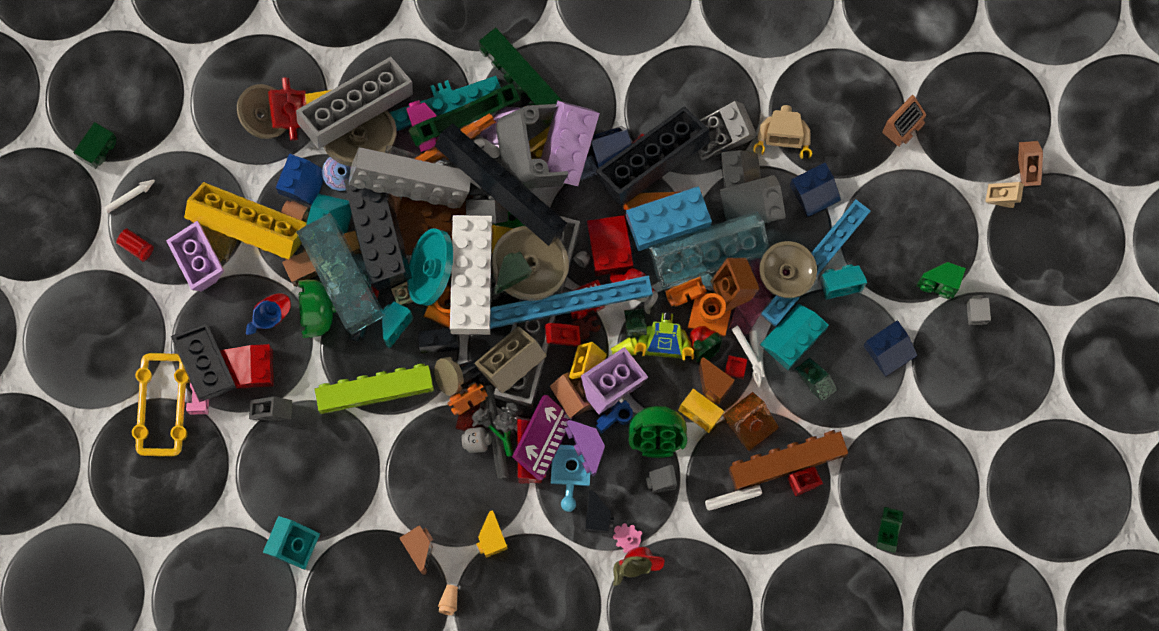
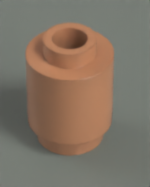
M287 200L281 213L307 223L309 207Z

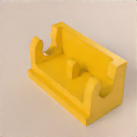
M692 389L678 410L708 433L711 432L725 412L695 389Z

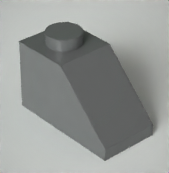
M279 397L250 400V420L283 421L291 419L292 400Z
M673 465L649 472L646 482L648 489H652L653 494L676 489L677 481Z

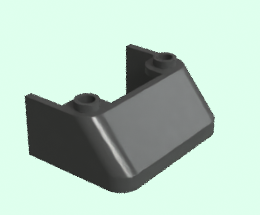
M556 104L525 106L501 117L496 124L502 167L528 189L562 186L568 176V171L549 172L548 165L544 160L532 159L526 125L535 124L538 120H550L557 108Z

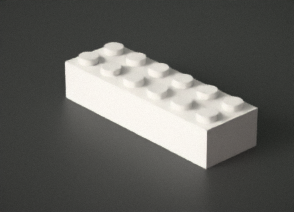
M453 215L451 334L490 335L492 216Z

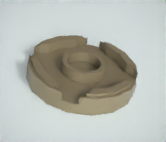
M451 357L439 359L434 370L438 387L448 396L461 392V384H463L464 378L459 364L453 362Z

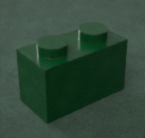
M94 122L73 153L78 159L97 169L105 161L107 152L116 145L117 138L111 131Z

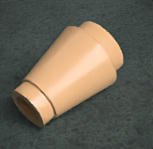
M446 585V589L438 604L440 613L454 615V612L457 611V586Z

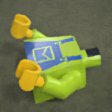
M668 312L662 313L661 322H653L652 326H648L644 330L634 349V354H636V351H642V356L682 358L683 360H685V356H691L692 360L694 359V350L691 347L689 337L685 330L680 328V324L672 323L673 314Z

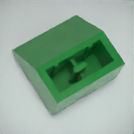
M946 262L924 273L919 279L917 287H920V290L927 293H938L940 297L945 299L953 298L960 288L966 268Z

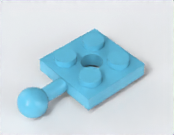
M572 445L559 446L552 460L551 484L566 485V493L561 501V507L567 512H571L576 508V500L573 498L574 485L590 486V472L586 473L582 465L585 461L582 455H577ZM573 460L577 463V468L572 471L568 470L566 463Z

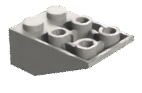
M734 101L700 120L709 129L710 142L698 150L701 160H705L721 154V152L739 147L757 137L743 103Z

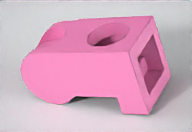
M190 383L192 403L186 404V411L189 415L209 414V399L199 402Z

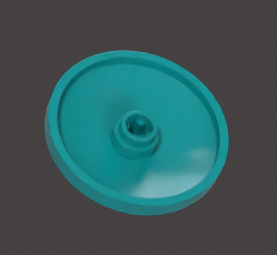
M433 228L426 231L418 240L410 258L409 267L412 279L407 280L408 292L413 302L420 305L428 306L436 302L444 292L450 278L453 265V244L449 234L443 230Z

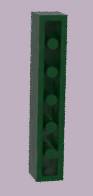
M496 27L479 40V51L485 58L488 56L491 59L492 66L504 74L503 77L508 84L513 83L518 95L528 100V106L557 105V101H562ZM553 115L550 120H542L545 125H551Z

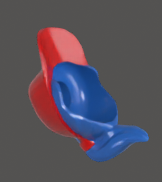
M278 293L266 297L257 303L253 310L252 322L246 326V335L256 333L257 328L270 329L278 325L290 311L291 300L289 296Z

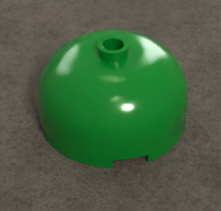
M299 280L298 287L302 288V292L298 294L300 324L305 327V330L302 331V337H319L325 334L332 325L333 313H336V302L332 301L329 289L318 280Z
M664 406L648 407L638 412L631 420L629 426V445L633 450L637 449L643 452V456L652 458L673 456V452L680 448L683 450L687 445L686 422L677 411ZM656 436H660L661 449H655Z

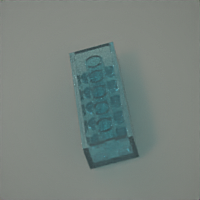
M756 211L649 246V251L657 280L662 289L716 272L727 258H747L749 261L762 257L770 247L764 221Z
M330 213L296 231L345 329L349 333L354 334L386 316L337 220Z

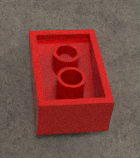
M625 216L588 220L587 225L595 276L607 275L612 272H627L633 268Z
M270 344L249 345L220 350L236 388L274 387L273 349Z

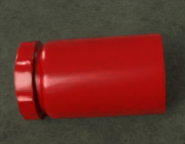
M128 228L120 233L116 241L119 246L139 258L142 262L147 260L154 250L153 245Z

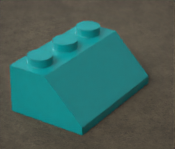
M797 304L762 341L760 346L786 370H789L827 330L829 325L814 311Z

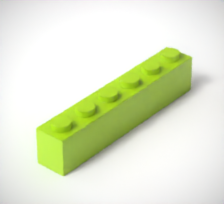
M417 364L413 366L414 368L407 370L406 368L395 369V372L388 374L386 371L378 372L373 377L363 375L353 381L343 379L339 380L338 384L330 385V383L320 384L318 388H314L318 411L320 414L433 392L434 387L429 365Z

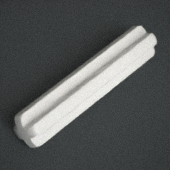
M755 485L705 501L707 510L710 511L760 496L762 490L760 485Z

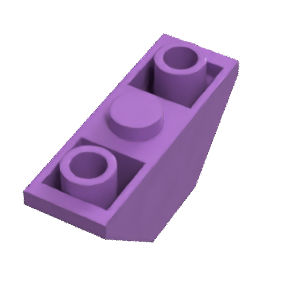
M569 420L566 422L567 428H565L569 439H574L576 445L573 447L578 456L582 455L585 461L582 465L586 473L590 472L593 477L597 473L605 445L596 428Z

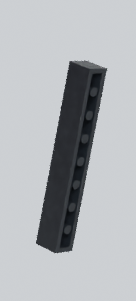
M453 123L441 132L434 147L548 246L560 237L568 224Z

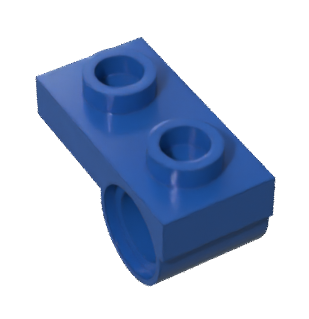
M626 400L622 403L618 401L611 408L612 412L610 414H604L596 421L598 423L596 429L601 434L616 421L621 425H627L631 422L633 410ZM627 411L630 416L627 419H622L619 417V413Z

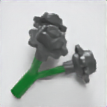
M511 402L507 403L506 407H502L501 411L505 413L497 415L496 420L493 421L496 428L491 425L492 422L488 419L489 408L477 410L472 416L474 421L472 426L483 424L486 428L489 427L503 441L506 455L512 456L514 452L510 434L511 430L514 429V425L517 424L515 417L523 414L520 405ZM497 429H501L504 432V436Z

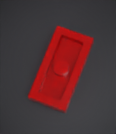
M558 323L545 324L547 343L568 346L581 345L579 326Z

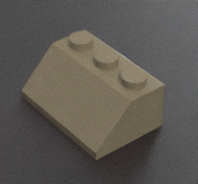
M518 326L474 364L493 386L503 394L533 367L541 363L547 355L537 341Z

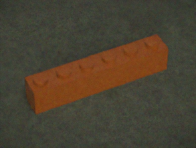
M835 430L826 432L824 437L818 439L817 436L807 438L806 442L802 444L794 442L787 445L788 448L783 450L775 448L770 450L768 455L762 456L757 454L751 456V460L743 462V459L733 462L732 466L729 467V472L735 490H742L846 457L848 450L841 431L837 433Z

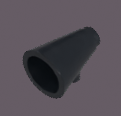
M479 359L459 364L464 378L463 384H461L462 389H466L476 379H479L483 386L489 384L486 376L474 364Z

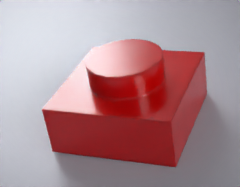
M728 355L725 373L731 377L743 379L747 359Z

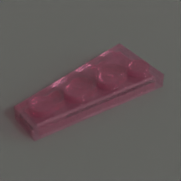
M756 257L751 258L749 265L758 283L759 290L750 301L735 307L729 326L731 330L739 326L744 335L749 334L773 295L761 280L759 270L761 259ZM783 270V274L786 275L788 271Z

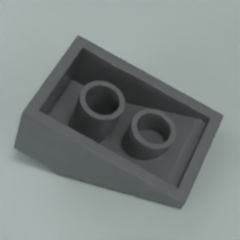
M775 175L720 189L726 224L769 223L786 218L781 186Z

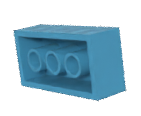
M699 186L626 210V218L638 251L710 228L712 223Z

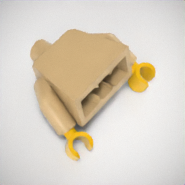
M784 105L781 107V111H773L772 116L767 117L761 123L757 136L758 143L754 145V153L757 147H762L761 155L764 154L765 147L763 143L765 141V145L801 148L803 145V150L799 154L800 158L803 159V151L808 152V159L812 156V151L809 149L810 128L804 120H801V115L798 112H792L791 106Z

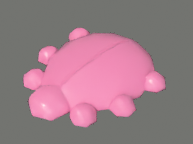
M624 523L622 527L618 525L614 528L616 534L613 535V538L618 541L616 546L624 548V553L640 545L642 532H637L634 525L627 527V524Z

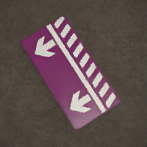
M548 395L542 396L512 457L536 479L543 480L566 434V422L573 418H569L567 413Z

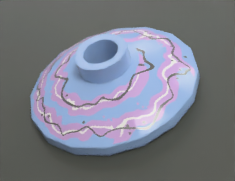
M329 157L322 168L323 180L333 190L346 191L344 180L350 178L351 167L340 164ZM339 168H343L345 170V173L343 175H340L338 173Z

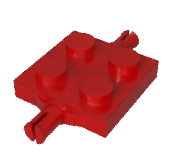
M285 77L281 79L283 89L270 90L268 92L273 128L288 129L290 140L294 141L298 139L296 129H302L297 122L296 110L306 105V91L291 89L290 78Z

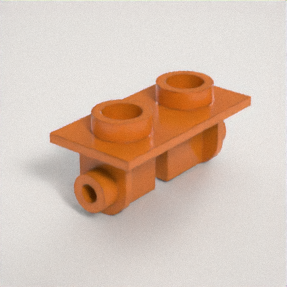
M700 276L665 290L671 307L674 305L677 307L688 302L687 295L693 300L704 296L703 293L707 292Z
M474 383L466 388L467 391L461 395L457 393L450 397V401L447 404L454 406L451 408L453 414L460 415L470 409L468 401H471L473 406L486 400L485 397L488 396L486 391L480 390L483 388V385Z

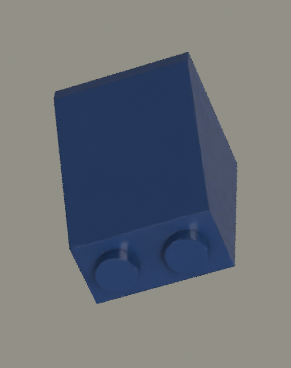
M623 126L593 135L590 150L597 169L631 145L628 130Z

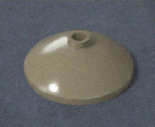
M257 84L248 87L238 99L237 115L239 121L249 133L258 138H276L286 130L284 128H273L268 92L277 89L268 85Z
M784 241L774 244L764 253L760 262L759 270L763 284L771 293L782 298H796L805 294L816 280L817 265L813 255L806 247L796 242ZM783 270H787L789 275H784Z

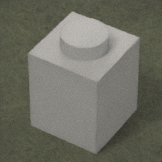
M976 295L968 300V325H983L991 321L989 298Z

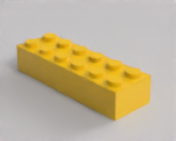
M205 182L188 198L184 215L185 219L193 223L199 221L200 225L211 230L218 231L228 237L236 238L246 244H251L286 259H290L304 242L307 229L306 222Z

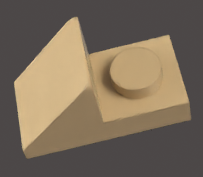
M1021 182L988 184L985 202L1014 208L1015 203L1021 202L1024 184Z

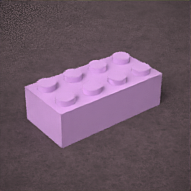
M557 101V108L554 111L541 159L547 163L549 172L568 171V176L564 183L578 186L600 113L592 109Z

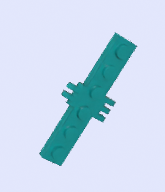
M496 76L453 91L449 81L446 80L444 81L445 89H443L441 83L437 84L439 91H436L434 85L430 86L434 97L420 103L425 102L439 116L479 99L501 87ZM410 106L390 112L396 124V131L412 126L406 110Z

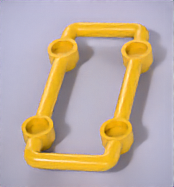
M148 353L142 357L141 368L135 374L136 379L140 382L137 425L132 429V436L136 439V451L142 456H177L182 450V441L187 437V431L183 427L185 389L189 378L178 354ZM149 361H179V369L174 373V379L178 383L176 426L171 429V437L175 440L174 449L143 448L144 440L149 434L148 429L145 427L147 383L152 380V373L148 369Z

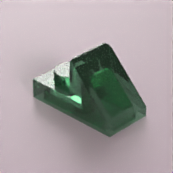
M643 308L624 310L627 338L636 337L638 339L642 335H647Z

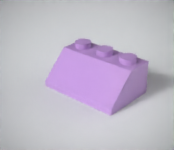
M199 221L194 222L166 240L191 290L200 292L216 283L224 272Z
M624 347L584 373L581 378L588 402L600 414L639 388L648 376Z

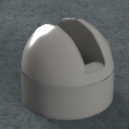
M580 251L573 259L580 267L585 268L590 262V255H587L586 251Z

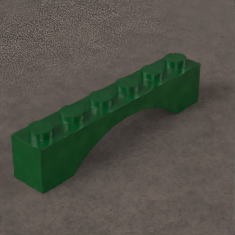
M513 83L459 108L418 123L410 128L409 132L416 147L439 138L441 132L452 123L460 129L480 120L489 113L492 115L505 107L514 105L520 101V97Z

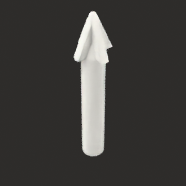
M155 180L140 182L139 186L105 206V210L109 214L144 191L146 193Z
M739 326L734 327L732 331L751 361L752 368L762 377H765L762 361L759 362Z
M749 331L750 346L760 362L757 331ZM753 369L752 376L757 386L760 387L762 376Z

